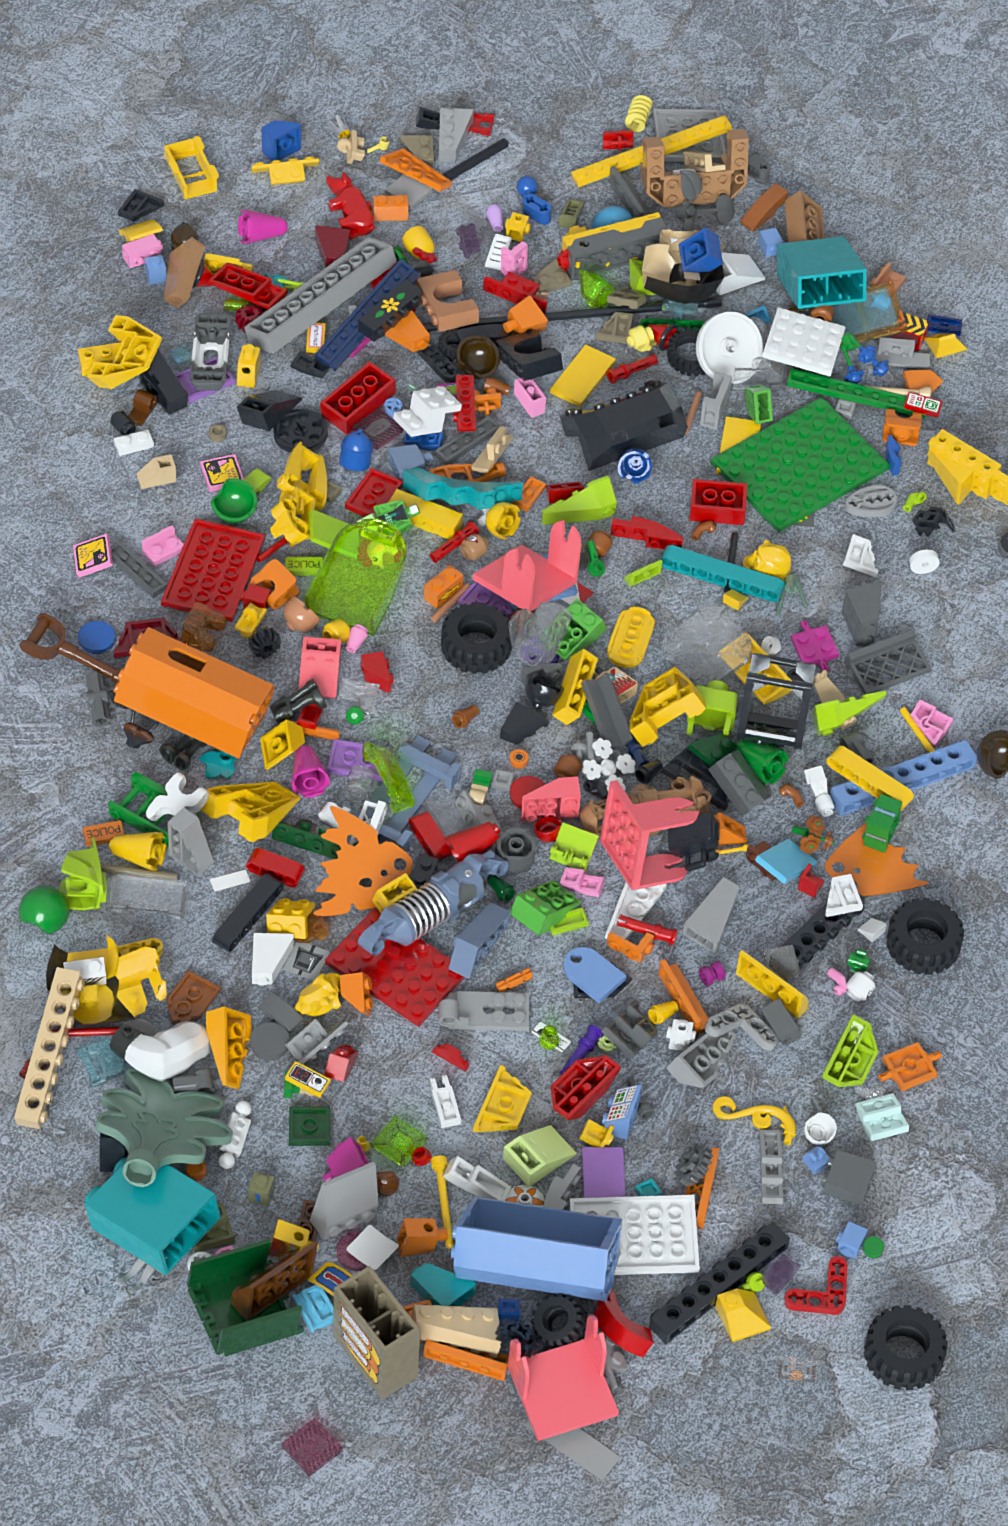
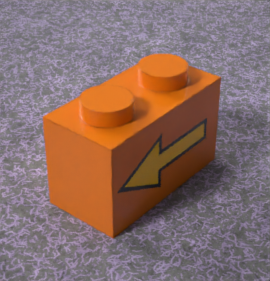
M449 565L424 585V599L438 609L463 586V574Z

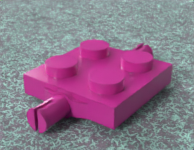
M805 620V623L802 621L800 625L803 628V632L791 635V641L800 661L815 663L820 666L821 671L827 670L829 672L826 663L832 659L839 658V652L827 626L824 625L811 629L807 620Z

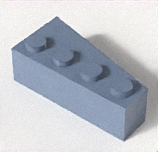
M491 902L485 908H482L478 916H474L470 924L465 925L462 933L455 936L453 940L455 947L448 969L470 979L473 975L474 967H479L484 954L487 955L493 943L497 942L507 928L511 911Z

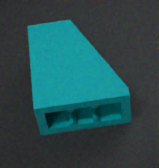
M427 1262L421 1267H416L411 1272L410 1285L425 1300L430 1299L432 1305L461 1306L475 1295L476 1283L474 1281L456 1278L454 1273Z

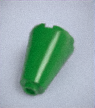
M747 739L739 741L735 750L740 751L757 777L766 785L768 783H776L786 770L784 765L785 762L788 763L789 758L786 751L758 744Z

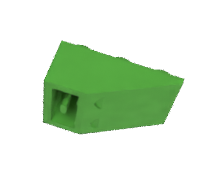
M576 598L538 638L563 660H567L594 643L607 628L603 619Z
M552 880L517 894L511 909V915L537 935H541L550 931L553 925L555 927L566 917L569 911L577 908L581 901L574 894L562 888L559 883Z

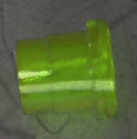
M548 1025L543 1028L539 1037V1043L542 1048L552 1050L558 1046L559 1036L554 1026Z

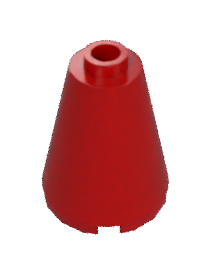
M488 821L447 835L444 839L447 845H451V852L457 862H460L470 854H484L500 838L498 834L501 831L496 823L492 824Z

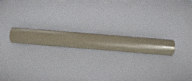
M101 864L102 871L105 873L178 881V873Z

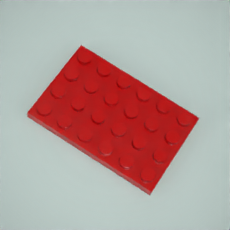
M194 518L162 597L161 606L233 622L241 602L242 593L247 587L265 541V534Z
M374 908L325 959V964L341 975L365 973L372 981L370 995L420 1027L439 1006V1003L445 1000L449 993L465 977L449 970L451 958L421 938L416 939L409 946H403L387 939L384 942V949L376 956H373L359 946L358 939L360 935L375 923L381 915L380 911Z

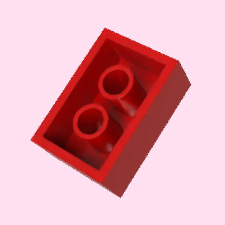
M693 479L689 521L705 522L710 520L714 523L744 525L747 484Z

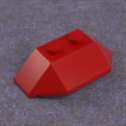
M607 1055L576 1060L550 1086L553 1109L568 1121L581 1118L608 1091L621 1066Z

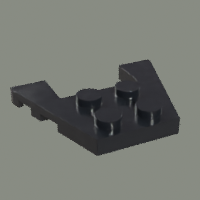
M687 747L660 771V773L675 781L681 769L684 768L715 787L711 803L723 810L728 806L729 800H727V795L708 770L711 767Z

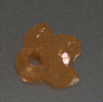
M312 911L309 917H307L308 937L306 939L294 938V940L298 943H310L315 938L317 940L325 939L329 934L330 928L328 923L324 921V916L314 915V911Z

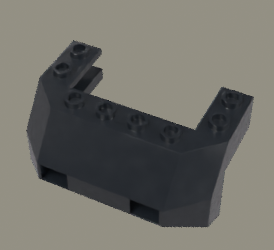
M650 380L644 382V386L639 387V391H642L640 393H628L623 399H620V397L610 400V403L606 405L604 403L596 404L594 409L589 411L582 410L581 408L567 409L564 411L565 414L560 415L565 436L579 437L588 471L619 461L622 454L630 448H640L647 451L685 436L688 426L684 412L669 383L661 382V380ZM625 429V436L612 440L610 434Z

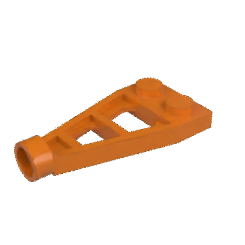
M503 462L495 463L489 472H485L484 476L473 479L470 473L475 471L472 470L473 463L444 465L429 469V472L451 478L452 474L463 473L466 475L467 481L488 482L496 477L506 475Z

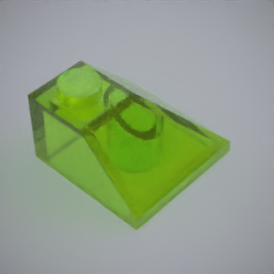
M581 269L579 271L581 296L586 299L585 303L592 308L595 306L603 308L609 304L607 302V295L616 291V289L598 274Z
M394 1116L374 1138L370 1146L404 1167L411 1159L412 1152L416 1148L421 1147L428 1137L397 1116Z

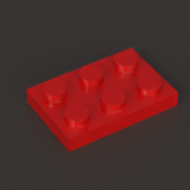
M370 468L346 501L345 509L363 517L374 513L377 518L373 507L388 503L396 489L400 490L402 488L403 481Z

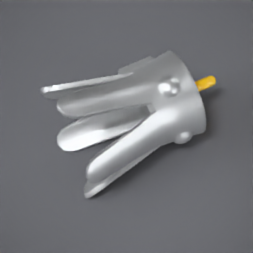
M336 115L339 128L333 122L328 121L331 129L337 133L339 139L349 137L350 129L346 125L345 117H343V124L339 115Z

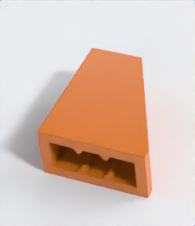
M412 310L407 317L402 318L394 328H390L385 333L386 337L412 352L423 350L429 346L430 334Z

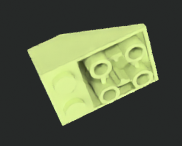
M549 1125L520 1135L504 1146L503 1160L528 1187H531L573 1158L577 1153Z

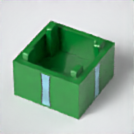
M883 794L880 795L879 799L875 798L873 802L875 807L871 816L867 815L865 818V823H867L866 832L862 835L864 846L883 853L886 852L899 824L902 801Z

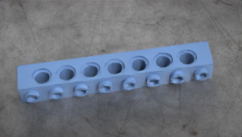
M967 740L954 742L952 745L944 748H938L927 754H921L911 760H904L897 765L887 766L881 771L912 791L973 769L977 756ZM851 781L835 785L831 788L830 792L834 808L839 816L873 805L876 798Z

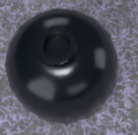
M530 674L525 685V694L532 701L534 707L542 709L543 706L550 707L556 704L564 688L561 685L560 688L556 687L557 682L541 675H536L533 678V674Z

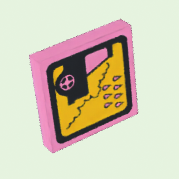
M235 454L200 461L209 492L221 490L226 479H244Z
M107 533L73 545L76 574L79 578L113 566L110 538Z

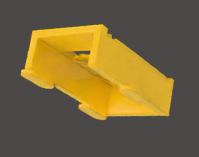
M199 136L164 145V158L183 193L184 199L217 191L219 174L215 166L209 164L203 152L205 146ZM195 155L202 172L199 171L195 174L182 176L175 160ZM203 174L206 177L204 180L186 184L184 179L202 176Z

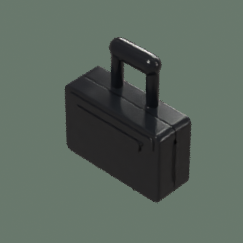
M711 813L699 814L697 820L692 824L668 829V850L676 857L681 858L685 856V870L688 872L705 867L706 850L719 845V822ZM701 852V860L690 863V855Z

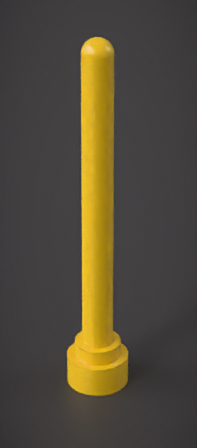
M438 1155L431 1158V1168L437 1174L443 1228H447L448 1240L445 1241V1245L448 1249H451L454 1242L446 1179L442 1177L448 1162L446 1156Z

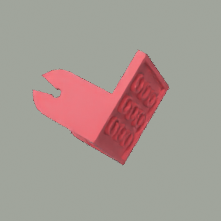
M560 520L551 529L548 560L524 545H520L475 572L473 580L529 613L577 583L581 554V537L575 526H572L567 541L565 539V522Z
M618 780L610 781L600 842L631 890L682 880L687 874L685 867L665 868L682 862V858L671 854L645 857L650 832L686 826L697 820L700 811L677 812V810L680 811L693 806L694 802L684 798L672 797L633 804Z
M590 1315L587 1318L583 1340L532 1355L531 1358L526 1356L520 1357L521 1344L518 1339H512L510 1342L508 1369L537 1441L613 1418L619 1414L603 1375L607 1348L603 1332L597 1334L598 1319L594 1315Z

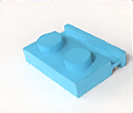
M313 1285L302 1290L297 1295H292L295 1305H301V1316L311 1333L318 1328L321 1329L333 1323L334 1307L321 1287Z

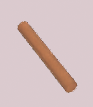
M699 391L695 393L686 417L688 428L685 435L689 433L702 397V393Z
M468 583L463 585L431 616V620L436 623L457 603V600L470 585Z

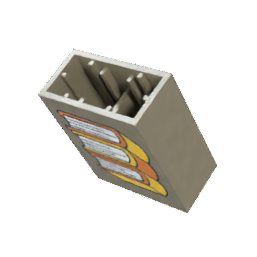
M368 1266L334 1287L333 1337L382 1400L418 1377L420 1328L373 1269Z

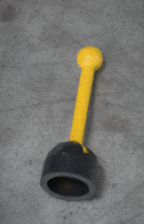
M745 844L743 847L718 850L716 847L706 850V862L717 860L719 854L737 851L747 852L749 845Z

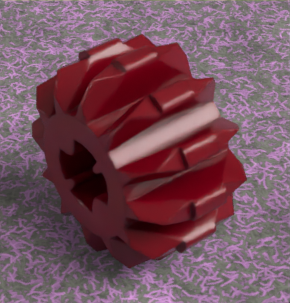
M249 304L247 307L242 305L240 309H237L235 322L238 329H242L245 333L244 327L262 315V309L257 308L256 305L250 306Z

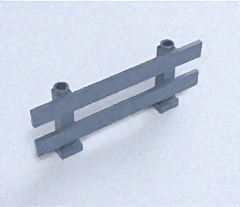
M419 735L410 746L406 744L399 747L397 755L400 756V760L372 796L370 802L378 804V801H382L387 804L414 766L426 771V773L387 826L382 824L377 836L379 844L385 841L393 842L407 852L412 845L413 835L408 830L404 831L409 824V818L414 817L441 779L445 780V787L452 789L461 777V765L454 762L457 754L444 748L439 756L434 758L424 753L430 746L431 741ZM368 807L366 812L368 819L373 817L374 808ZM351 812L352 815L359 818L360 812ZM352 835L347 836L348 844L351 840Z

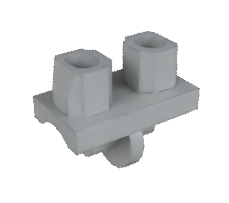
M588 731L585 739L577 740L576 744L571 746V753L581 759V770L584 768L583 762L585 760H595L599 765L602 762L601 756H596L594 754L595 750L592 748V744L598 739H594L593 733Z

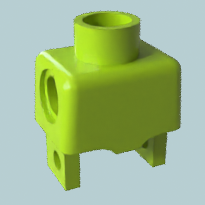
M719 680L710 681L706 686H695L706 700V709L702 714L695 715L692 718L687 715V734L692 735L694 725H697L708 731L724 730L723 734L729 738V733L734 728L738 699L737 693L729 691L727 684Z

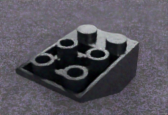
M274 390L247 396L237 406V410L242 424L270 431L302 401V397Z

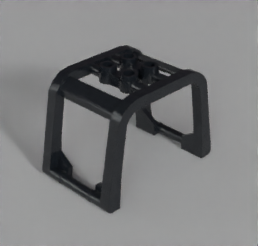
M752 653L750 670L746 678L737 739L744 740L747 738L754 740L758 744L769 742L773 743V746L776 747L787 745L801 750L816 664ZM770 663L795 667V672L805 682L771 678L757 673L769 668ZM765 684L792 689L802 700L799 720L750 712L753 692L764 687Z

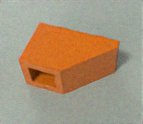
M363 972L340 975L341 996L361 1013L367 1016L371 1015V1009H373V1000L370 997V989H372L371 978Z

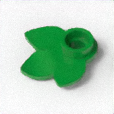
M392 245L396 260L402 259L411 266L403 255L404 251L398 245Z

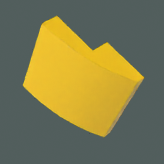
M147 220L119 229L120 236L125 235L126 242L161 232L163 229L155 220Z

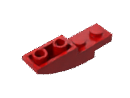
M632 516L631 521L612 519L611 536L646 541L645 547L665 550L668 545L680 548L683 546V537L660 523L637 516Z

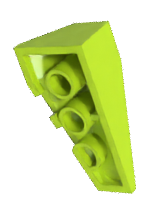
M886 691L865 694L858 700L855 697H849L842 703L838 699L815 705L811 715L817 735L829 736L834 734V731L841 728L847 719L859 716L885 699Z

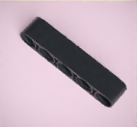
M268 873L264 874L218 928L212 938V943L227 952H232L280 895L284 883Z

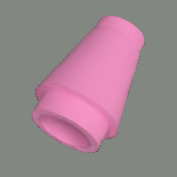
M355 624L350 629L345 649L350 653H356L368 637V630L362 625Z

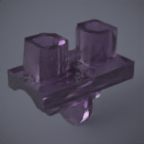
M473 223L456 228V234L460 236L461 240L459 248L463 251L464 257L468 259L473 253L480 251L482 240L477 237L475 224Z
M783 1253L762 1278L763 1284L772 1293L779 1294L800 1269V1264L793 1262Z

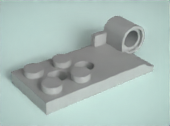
M473 991L449 993V999L442 1000L439 1003V1024L448 1027V1029L529 1031V993ZM486 1008H491L494 1010V1012L492 1014H487L483 1010ZM512 1009L514 1013L506 1014L504 1013V1010Z

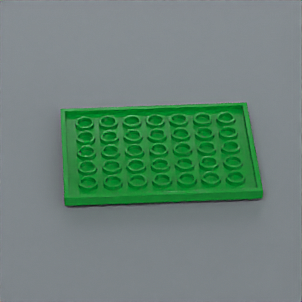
M822 397L711 458L710 462L716 469L717 467L720 469V474L728 482L747 484L746 500L778 533L890 468V464Z

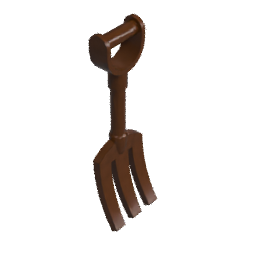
M46 613L38 615V622L30 635L19 644L23 652L34 658L49 660L60 654L102 673V675L110 678L116 684L120 682L118 679L121 671L120 668L116 669L66 641L65 628L62 623ZM47 628L54 632L59 639V642L51 647L37 645Z

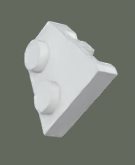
M852 875L832 877L825 916L829 917L862 910L863 904Z

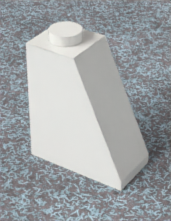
M254 933L252 984H273L294 948V934Z

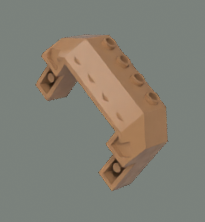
M744 129L727 130V154L720 155V164H724L726 170L695 172L701 178L702 191L700 194H697V199L689 204L706 205L714 203L720 195H727L732 200L747 185L749 138ZM643 138V162H640L642 184L646 193L662 207L673 208L682 205L683 202H687L688 200L682 194L681 174H672V172L664 171V144L661 138Z

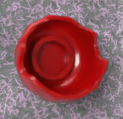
M547 816L541 818L534 823L533 830L535 836L542 842H555L562 822L555 817Z

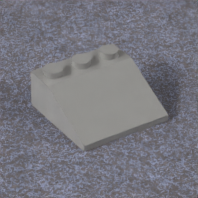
M374 1161L322 1183L310 1218L311 1224L322 1239L330 1236L334 1237L343 1230L353 1229L357 1224L364 1221L369 1222L375 1217L378 1208L376 1164Z

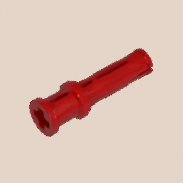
M651 354L632 363H622L617 368H609L606 370L607 379L611 384H615L620 379H628L630 374L657 365V357Z
M469 521L466 527L455 532L454 537L429 554L431 560L434 563H438V561L460 546L464 539L473 534L479 535L478 527Z
M622 914L618 917V919L625 921V923L617 921L616 926L618 927L620 926L642 934L648 932L654 935V941H665L670 946H673L677 936V929L675 928L673 930L662 927L660 923L652 925Z

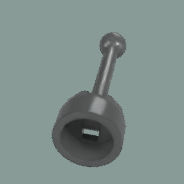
M629 1077L627 1083L634 1086L635 1079ZM640 1096V1105L637 1110L641 1120H648L655 1115V1110L650 1103L643 1102Z

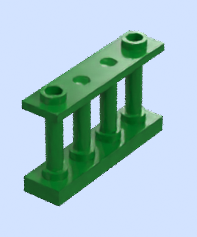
M135 771L131 775L132 789L119 804L112 800L108 802L109 814L114 819H119L143 833H163L165 839L162 838V842L169 847L168 829L165 831L158 827V824L167 814L160 817L157 821L151 822L142 818L157 796L168 795L165 787ZM138 793L148 796L135 813L126 809Z

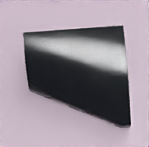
M516 702L500 729V739L518 745L526 737L536 734V730L539 728L547 727L549 721L536 711Z

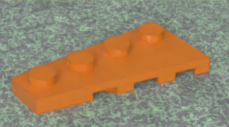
M404 148L380 157V163L439 192L450 188L452 185L451 180Z

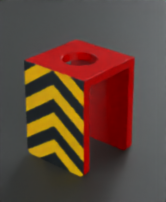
M900 312L893 325V328L896 330L892 338L915 340L914 351L919 352L927 337L929 321Z

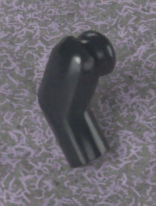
M591 780L584 782L583 787L586 792L597 794L602 800L607 798L608 791L602 783Z

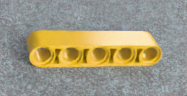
M838 746L826 759L831 769L879 799L880 795L883 794L902 801L901 811L914 798V794L909 788L844 746Z

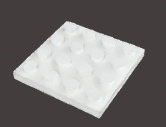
M778 307L762 357L831 376L845 326Z

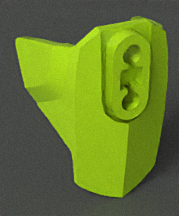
M91 837L92 845L90 849L69 851L61 867V872L70 875V877H65V880L61 881L59 890L68 901L70 910L101 909L100 903H107L106 874L102 871L94 837Z

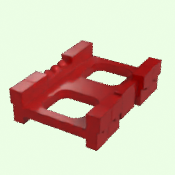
M475 113L474 123L470 126L468 133L472 131L473 133H480V135L490 136L495 114L485 113L480 115V113ZM481 122L491 123L490 128L480 127Z

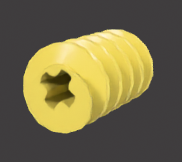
M638 95L632 99L625 119V125L628 129L633 130V132H641L645 128L653 105L649 97Z

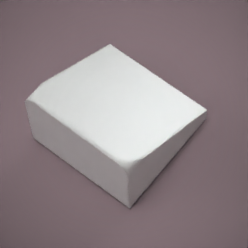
M871 918L858 928V931L873 942L886 931L887 924Z

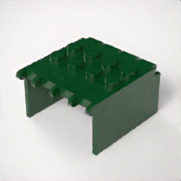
M270 1239L191 1262L187 1280L188 1293L193 1303L196 1304L195 1308L201 1321H204L203 1326L209 1339H212L210 1342L217 1355L224 1353L226 1357L291 1337L304 1331L303 1326H298L302 1312L301 1305L287 1309L283 1302L289 1298L288 1294L248 1321L231 1304L232 1292L236 1287L245 1285L255 1274H261L273 1263L272 1260H267L271 1246Z

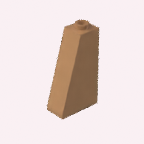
M193 237L169 253L164 300L175 308L180 307L189 300L205 249V245Z

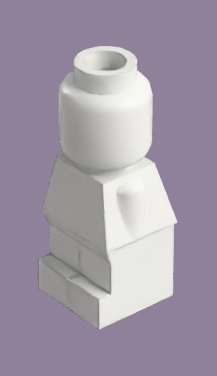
M822 765L804 770L807 784L811 786L818 812L823 817L832 815L834 804L831 796L828 795L827 778L825 777Z

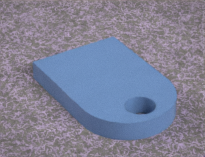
M575 948L565 956L563 970L566 977L597 1003H601L626 980V975L591 948ZM577 957L581 959V962L574 963L571 959Z

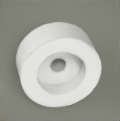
M767 636L762 641L761 648L768 655L774 656L781 649L780 641L776 637Z

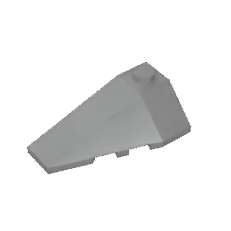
M733 1030L718 1037H712L706 1033L679 1054L666 1069L680 1084L704 1088L717 1077L718 1071L724 1063V1058L737 1035Z

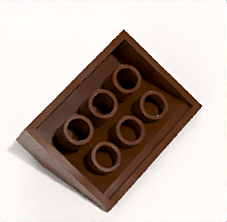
M314 1241L293 1252L286 1253L280 1261L271 1263L264 1272L251 1277L248 1283L236 1287L232 1292L231 1304L248 1321L307 1281L313 1275L318 1243Z

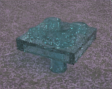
M663 298L662 310L673 312L672 319H677V316H679L678 320H683L684 314L697 315L698 302L682 304Z

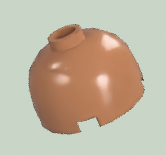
M294 596L287 602L283 610L284 618L287 621L285 625L292 632L295 630L299 632L311 631L318 625L320 619L311 609L304 606L305 604Z

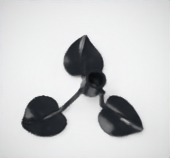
M114 690L107 691L110 700L116 706L123 709H130L114 701L116 693L113 692ZM131 709V723H126L123 729L127 737L126 744L131 748L139 749L142 744L153 742L154 736L151 732L160 722L156 721L148 730L134 724L136 711Z

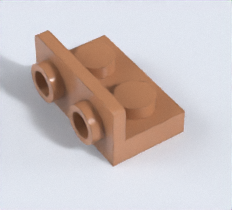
M888 262L885 267H881L878 276L872 279L870 283L872 287L871 295L878 296L880 290L884 288L886 296L892 299L904 284L906 277L892 271V263Z

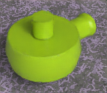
M759 1272L750 1273L746 1278V1284L741 1285V1289H749L753 1292L761 1291L766 1284L765 1277Z

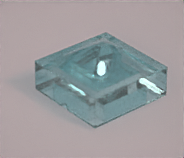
M186 346L170 352L171 358L176 363L192 359V352Z

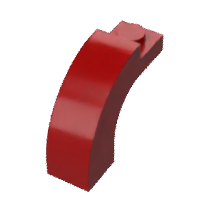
M611 1290L606 1301H597L598 1308L593 1315L598 1319V1326L615 1344L632 1354L644 1357L654 1343L651 1329L639 1325L626 1317L618 1306L615 1291Z

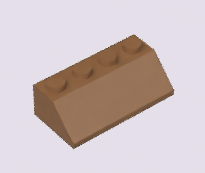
M801 190L785 200L788 243L824 239L822 207Z

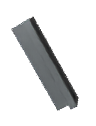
M615 166L610 167L609 183L632 217L638 218L652 214L625 172L620 174Z

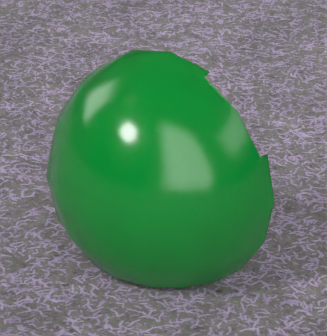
M229 478L223 483L221 490L213 497L210 504L215 515L222 521L241 523L249 519L257 507V496L253 487L248 482L238 478Z
M36 886L28 890L22 897L18 909L20 921L26 924H33L47 934L60 930L67 922L70 913L68 901L64 894L52 886Z

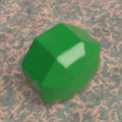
M352 706L346 711V719L350 724L358 725L364 720L365 712L359 706Z

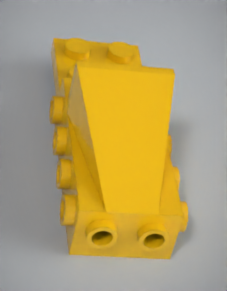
M943 429L929 440L927 464L935 469L958 505L971 491L986 500L991 495L997 501L1008 505V476L1001 472L1002 465Z

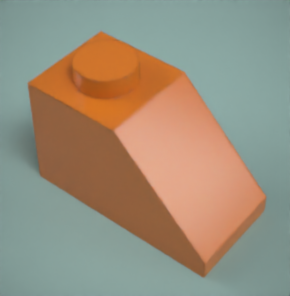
M721 812L714 815L719 822V845L744 844L748 842L744 825Z

